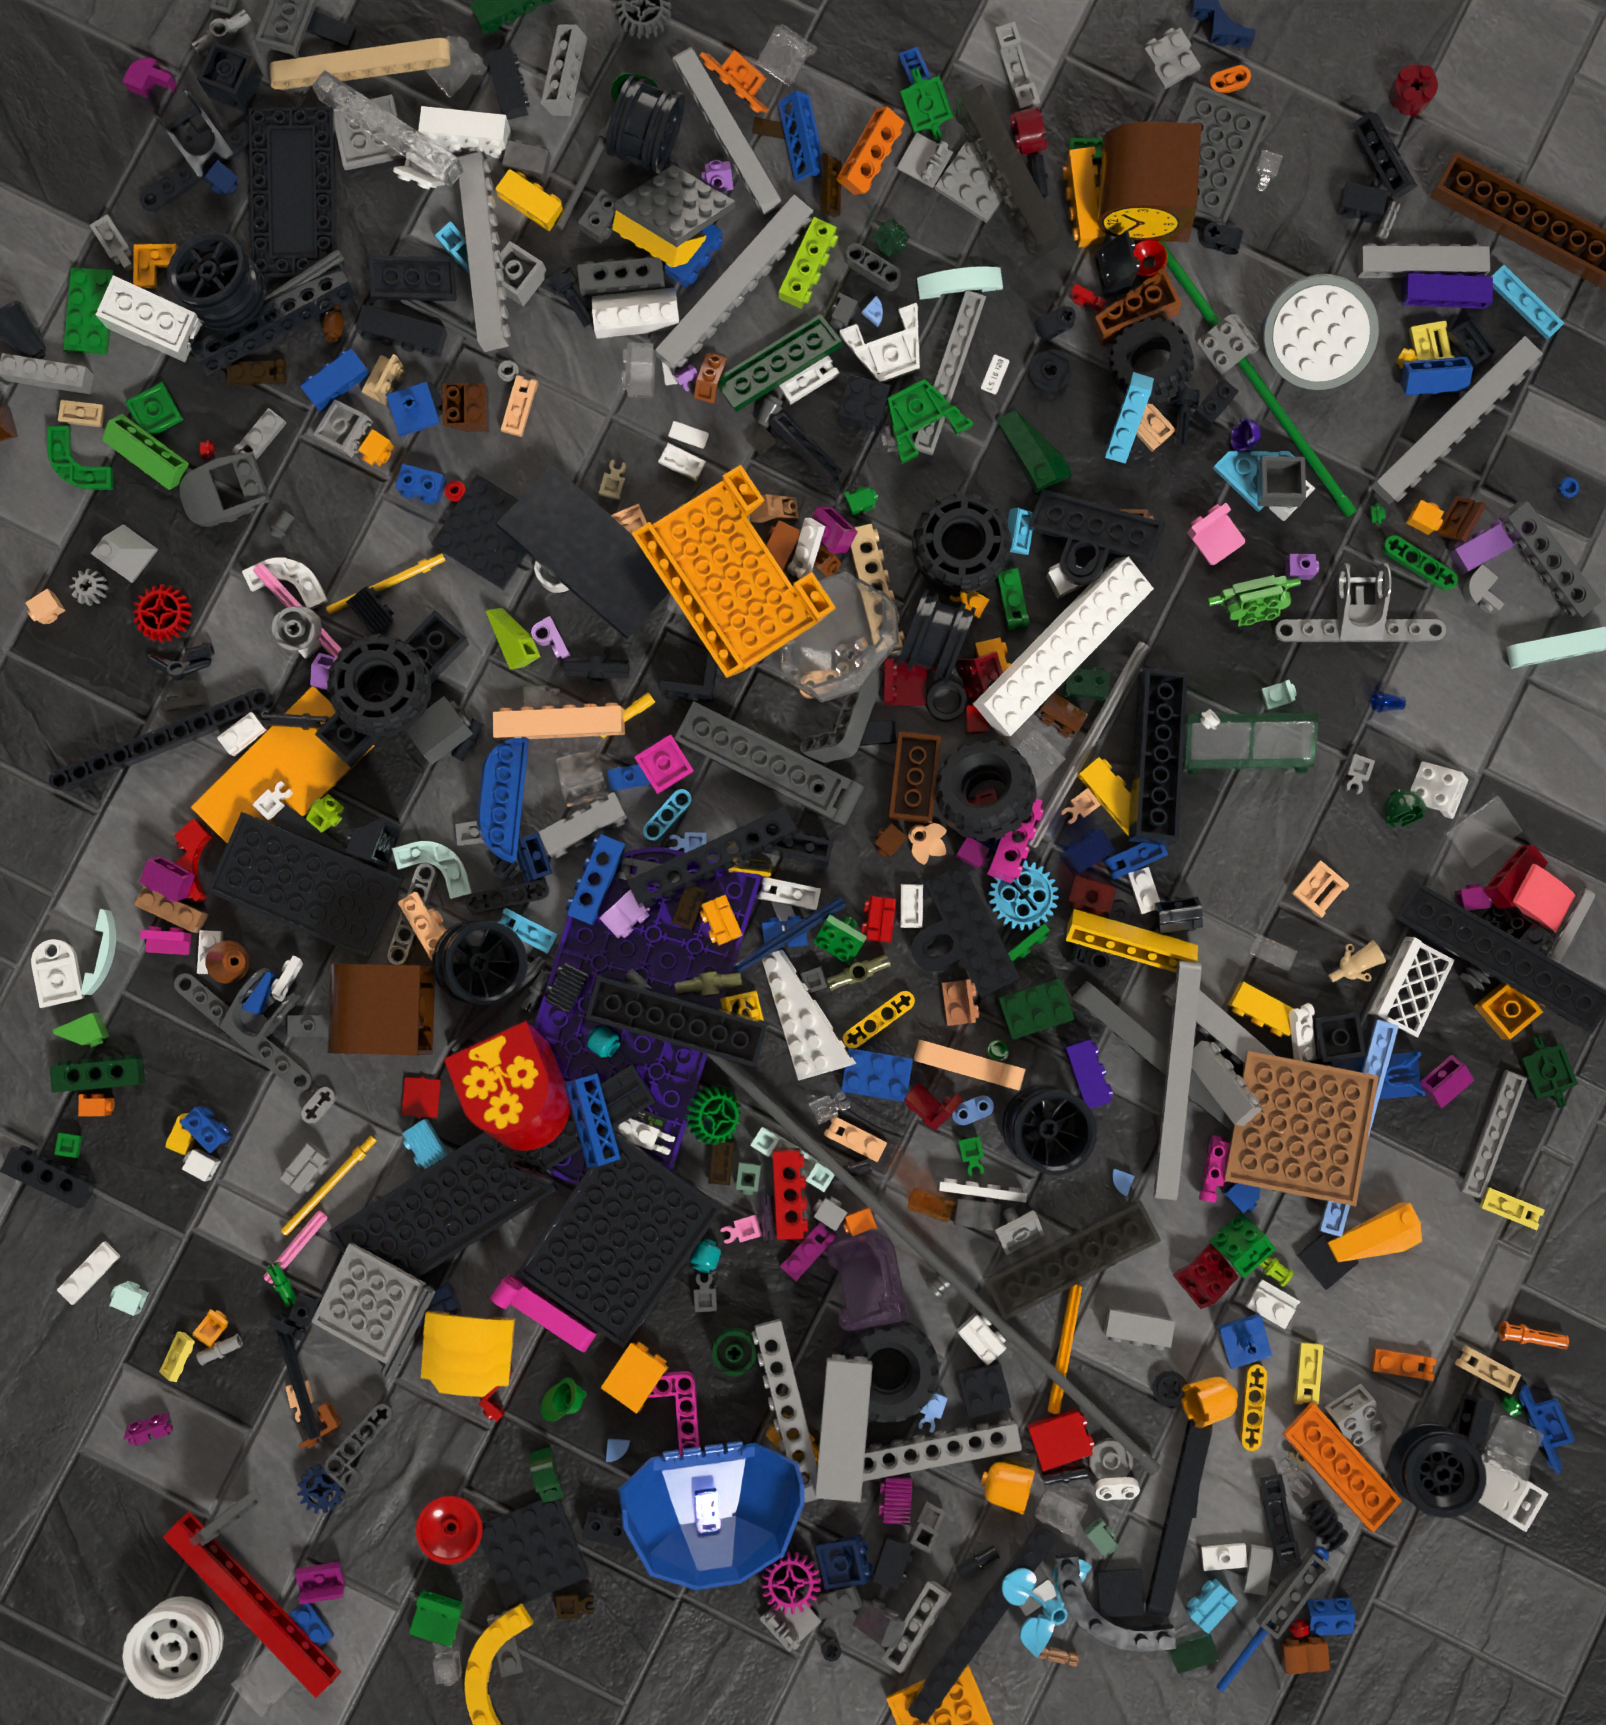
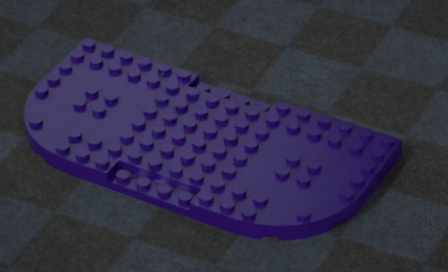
M653 847L631 850L623 853L622 857L664 864L685 853L668 848ZM707 860L709 863L712 864L717 863L714 861ZM619 863L594 925L568 915L546 990L550 984L554 985L557 979L554 975L560 965L564 966L565 963L589 974L590 977L570 1014L545 1002L547 997L543 996L534 1029L549 1042L565 1082L598 1074L599 1082L602 1084L630 1065H635L656 1099V1102L643 1110L667 1119L663 1132L676 1137L674 1142H669L657 1136L655 1144L671 1150L669 1155L654 1149L649 1150L642 1146H637L673 1171L687 1126L686 1123L688 1122L685 1115L690 1113V1110L686 1107L692 1106L691 1098L695 1099L707 1054L585 1019L596 978L598 975L603 974L626 981L624 976L633 968L655 990L722 1009L720 999L726 997L728 988H723V991H720L718 994L701 996V994L696 992L677 995L675 983L692 980L702 973L733 974L732 964L737 960L762 876L732 871L731 873L729 871L735 869L732 867L726 871L723 869L716 871V875L710 879L704 880L702 878L695 881L696 886L707 890L702 904L726 895L743 935L720 946L717 942L712 943L708 933L712 929L709 922L704 923L700 912L697 915L692 931L671 923L684 888L676 890V894L670 898L664 899L662 897L655 900L656 904L649 907L648 913L650 915L642 923L637 921L632 926L634 930L626 938L621 936L618 939L600 920V917L630 890L627 880L618 879V874L622 870V864ZM690 864L687 868L690 873H696L700 869L697 864ZM631 866L630 874L636 875L637 867ZM597 873L592 874L589 878L591 885H597L601 880L600 875ZM649 884L648 890L651 892H656L660 888V886ZM586 893L582 895L581 903L589 905L592 901V896ZM605 1025L619 1036L620 1046L613 1056L601 1058L588 1048L587 1041L589 1038H587V1034L593 1027L597 1028ZM592 1080L584 1082L586 1092L594 1089ZM591 1109L592 1113L597 1116V1113ZM636 1116V1118H637L640 1122H646V1121H644V1120H642V1119H640L639 1117ZM580 1149L548 1170L559 1178L578 1185L589 1168H587L583 1150Z

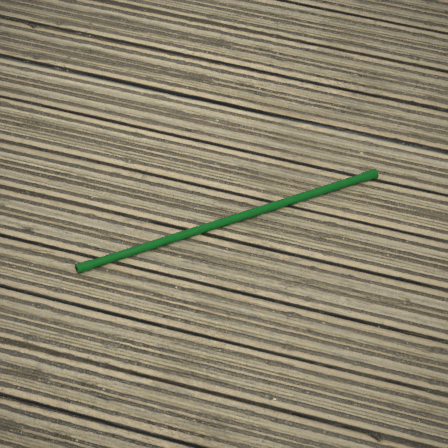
M1159 241L1167 251L1166 265L1211 328H1214L1221 321L1163 241ZM1245 356L1237 364L1335 499L1336 504L1345 517L1348 518L1357 509L1342 492Z

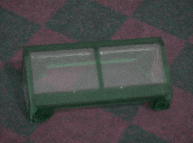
M1318 713L1216 714L1220 720L1216 729H1207L1200 720L1202 718L1201 714H1188L1185 716L1182 771H1188V775H1200L1201 771L1205 769L1290 768L1295 770L1296 774L1308 773V770L1315 766Z

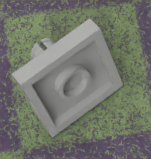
M1015 1208L1006 1209L1002 1215L1007 1224L995 1230L1006 1255L1045 1236L1034 1210L1018 1217Z

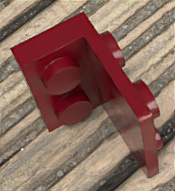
M997 651L973 659L957 660V671L963 680V688L969 701H976L1003 674Z
M885 659L883 705L925 706L926 669L914 666L911 671L906 670L907 665L902 664L901 667L896 666L897 663H893V659Z
M918 1082L903 1100L911 1111L916 1112L922 1118L926 1126L931 1127L935 1131L952 1115L963 1098L957 1093L952 1098L948 1096L940 1103Z
M1212 1244L1207 1245L1190 1265L1178 1269L1173 1274L1174 1278L1200 1309L1215 1304L1238 1279L1236 1272Z

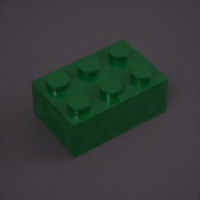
M1061 978L997 998L1010 1040L1075 1020Z

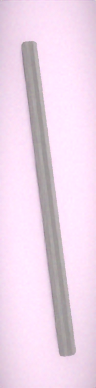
M1139 642L1047 804L1040 821L1037 822L1035 836L1033 840H1028L1027 844L1036 848L1039 845L1149 649L1147 644Z

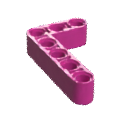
M508 1274L501 1280L490 1297L493 1303L503 1309H507L510 1305L514 1306L581 1352L587 1350L597 1335V1332L511 1274Z
M688 1371L667 1372L662 1375L660 1380H666L669 1383V1388L662 1390L656 1384L648 1398L675 1396L679 1453L682 1455V1449L686 1445L700 1447L696 1382L694 1375ZM681 1378H688L691 1386L683 1388L680 1386L679 1380ZM689 1400L693 1407L690 1410H684L681 1407V1402ZM690 1422L693 1424L694 1430L686 1432L682 1425Z

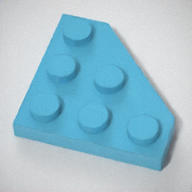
M1229 451L1213 469L1259 512L1264 506H1257L1256 466L1262 456L1294 457L1289 451Z

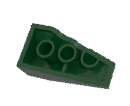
M1016 410L996 420L1034 494L1073 476L1063 455Z

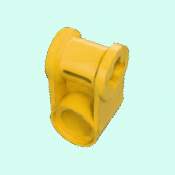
M188 1113L178 1116L165 1145L166 1148L182 1155H186L191 1151L195 1142V1138L180 1123Z

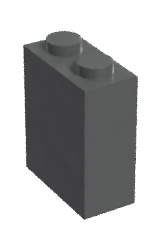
M445 696L426 709L423 716L419 717L414 723V726L408 730L405 729L421 754L431 765L473 734L468 728L471 723L464 714L462 716L458 714L461 711L454 701L449 702Z

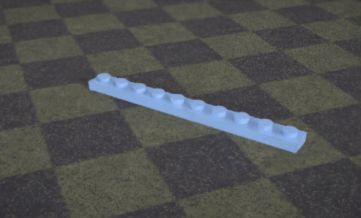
M1375 1020L1361 1073L1379 1076L1370 1130L1399 1027L1398 1025L1380 1020ZM1326 1201L1319 1230L1342 1237L1350 1205Z

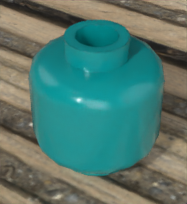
M605 1025L597 1028L593 1027L587 1034V1038H589L587 1041L588 1048L601 1058L611 1057L619 1049V1036Z
M704 1239L703 1242H699L690 1256L693 1268L705 1273L716 1269L721 1256V1250L713 1240Z

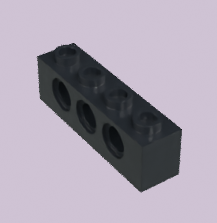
M1370 111L1354 122L1352 125L1391 196L1400 198L1417 187L1379 114Z
M21 1145L20 1147L10 1149L0 1170L1 1173L77 1209L86 1207L97 1184L91 1181V1176L84 1173L76 1174L71 1171L72 1168L62 1163L57 1165L52 1162L53 1159L43 1154L38 1156L32 1153L33 1149ZM28 1161L33 1163V1170L31 1172L27 1169ZM48 1170H50L53 1173V1178L51 1181H49L46 1177V1173ZM67 1179L71 1180L73 1184L71 1190L66 1188L65 1183Z

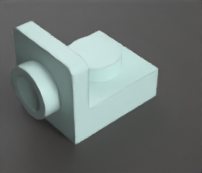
M1290 680L1260 690L1266 710L1295 701L1296 689L1290 683Z

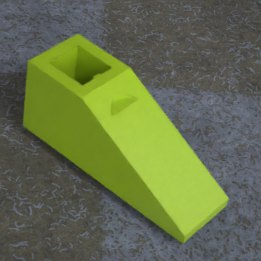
M503 608L485 611L510 670L526 667L541 657L533 637Z

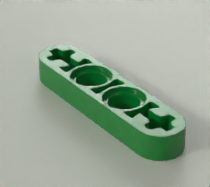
M1392 535L1383 542L1382 549L1387 556L1440 590L1448 591L1457 585L1458 577L1454 571L1401 537ZM1394 541L1396 542V548L1392 551L1389 543ZM1406 548V550H1404L1401 553V556H1399L1398 554L1401 552L1400 550ZM1407 552H1412L1416 555L1414 563L1406 560ZM1429 563L1434 567L1433 574L1425 573V564ZM1439 571H1442V573L1439 574L1440 576L1435 579L1434 577L1439 573ZM1449 576L1450 583L1445 585L1443 578Z

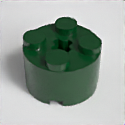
M741 1328L726 1329L717 1336L712 1349L713 1362L726 1375H742L754 1364L757 1346L751 1333ZM732 1347H737V1350L740 1351L737 1353V1356H733V1353L729 1352L732 1350Z

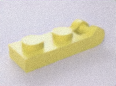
M1489 1187L1486 1188L1480 1204L1482 1209L1534 1230H1538L1540 1225L1538 1224L1539 1218L1543 1216L1545 1211L1542 1208ZM1528 1211L1532 1212L1529 1220L1525 1218Z
M1299 1343L1296 1391L1294 1393L1295 1404L1314 1403L1316 1406L1319 1404L1323 1357L1322 1344ZM1304 1388L1311 1389V1393L1304 1394Z

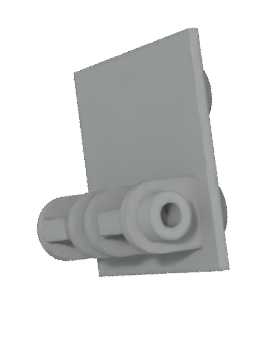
M916 133L896 169L934 188L953 152L948 149L949 145L946 142L936 143Z
M795 1592L796 1600L801 1599V1597ZM788 1593L784 1594L781 1598L789 1601ZM775 1603L759 1618L789 1652L792 1649L796 1650L800 1646L799 1642L822 1622L805 1603L802 1604L804 1612L801 1613L797 1606L793 1615L791 1614V1607H787L786 1614L782 1613L784 1607L782 1605L776 1611L774 1609Z

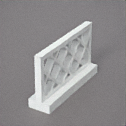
M1405 937L1368 1014L1388 1023L1398 1025L1399 1029L1414 1037H1418L1455 960L1423 944L1421 940L1415 937ZM1419 948L1425 950L1427 960L1418 962L1417 953ZM1442 959L1446 961L1443 970L1437 972L1434 961ZM1429 963L1432 974L1423 977L1420 965ZM1416 968L1418 979L1409 982L1408 971L1409 969ZM1433 977L1436 985L1434 989L1427 991L1424 980ZM1420 982L1423 993L1414 996L1411 985ZM1406 987L1409 998L1400 1001L1398 992L1401 988ZM1425 997V1008L1418 1010L1415 999ZM1411 1001L1414 1012L1404 1015L1401 1004ZM1397 1006L1400 1017L1396 1019L1387 1017L1390 1009ZM1415 1016L1417 1021L1414 1030L1408 1028L1406 1021L1407 1018Z

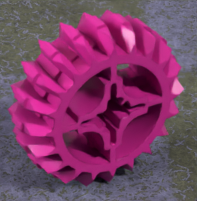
M787 1551V1559L781 1557L779 1558L780 1562L777 1563L775 1561L772 1563L773 1568L770 1566L765 1567V1570L770 1572V1574H762V1578L768 1580V1582L761 1583V1587L769 1589L763 1593L764 1597L772 1596L767 1602L769 1605L776 1601L777 1603L774 1607L776 1611L780 1605L784 1606L783 1614H786L787 1607H791V1614L793 1615L797 1606L801 1613L804 1612L803 1603L807 1607H811L809 1598L816 1601L817 1596L812 1592H820V1587L814 1586V1583H820L821 1579L813 1577L819 1571L818 1569L810 1570L814 1565L813 1561L809 1562L808 1565L805 1564L807 1560L806 1555L803 1556L802 1560H798L799 1552L795 1553V1558H791L790 1551ZM793 1564L801 1567L807 1573L808 1578L796 1576ZM786 1565V1576L773 1581L775 1572L780 1567ZM789 1571L793 1581L798 1582L797 1585L794 1584L793 1594H791L789 1585L784 1583L785 1580L788 1581ZM809 1585L807 1593L801 1599L796 1600V1589ZM774 1588L786 1590L789 1601L780 1598L774 1591Z

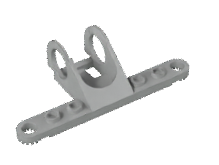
M1342 563L1338 567L1339 577L1336 579L1337 619H1286L1280 621L1274 629L1275 637L1282 642H1435L1442 639L1446 634L1445 624L1438 619H1386L1391 593V572L1387 563H1381L1377 566V577H1350L1349 563ZM1383 574H1384V577H1385V590H1384V595H1382V577H1383ZM1343 583H1346L1345 596L1343 590ZM1350 583H1375V605H1364L1363 586L1355 587V605H1350ZM1282 625L1290 627V636H1283L1281 634L1280 628ZM1431 625L1439 627L1440 632L1438 636L1430 634L1429 628Z

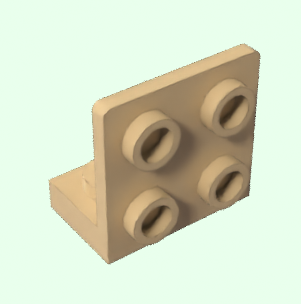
M393 354L388 359L380 355L361 391L362 394L386 405L388 401L386 395L395 392L394 388L397 382H401L405 374V368L398 356Z

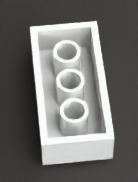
M421 106L418 131L425 147L430 151L448 150L454 154H460L461 152L472 154L481 151L482 154L491 155L494 158H502L504 156L507 143L511 141L512 134L506 115Z

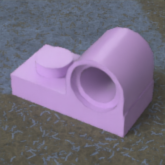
M550 616L532 627L531 634L537 644L546 646L554 642V645L551 647L556 657L561 656L563 661H565V658H571ZM540 630H547L548 635L545 638L540 639L537 637Z

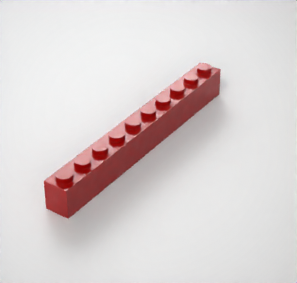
M189 1511L163 1538L300 1683L317 1698L342 1671L310 1640V1637L216 1538L203 1546L200 1543L196 1546L192 1545L189 1539L203 1529L204 1526Z

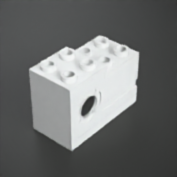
M114 275L96 312V316L106 328L183 362L186 361L191 350L190 346L193 345L202 325L196 313Z

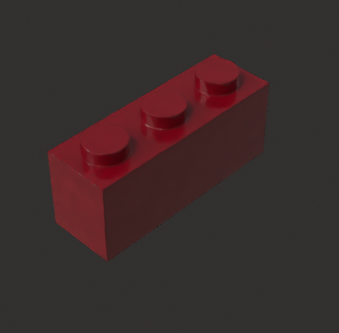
M1533 844L1519 846L1483 889L1498 909L1516 906L1512 901L1532 864H1536L1543 869L1547 866V860Z

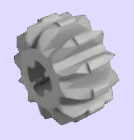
M86 569L85 574L82 571H78L79 577H72L75 584L70 585V589L75 590L72 596L78 598V602L81 604L86 602L88 606H92L93 601L99 604V597L105 598L106 594L103 591L109 589L104 584L107 581L106 578L100 577V572H92L91 569Z

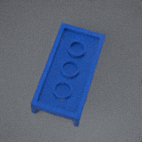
M1421 1052L1391 1054L1379 1099L1426 1096V1092L1421 1089L1419 1084L1421 1080L1418 1058L1421 1056ZM1365 1057L1329 1061L1330 1067L1361 1072Z

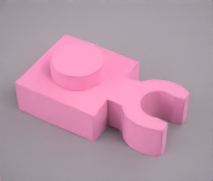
M756 1214L734 1221L735 1228L726 1226L721 1229V1232L729 1231L731 1233V1237L724 1240V1243H731L736 1237L739 1238L740 1242L762 1236Z

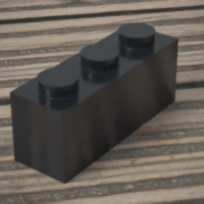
M511 47L486 53L502 115H506L507 120L527 116L526 107H529L530 103L527 93L523 94L522 87H525L523 75L517 72V68L520 67L517 54L513 55Z

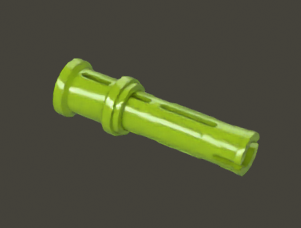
M1268 1256L1260 1264L1264 1268V1273L1280 1282L1279 1285L1282 1287L1290 1281L1294 1274L1292 1269L1288 1270L1274 1257L1270 1258Z

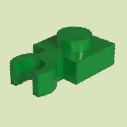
M980 1136L958 1140L962 1162L969 1161L967 1167L968 1175L970 1177L973 1176L972 1168L975 1166L979 1167L980 1174H984V1167L978 1161V1159L984 1158Z

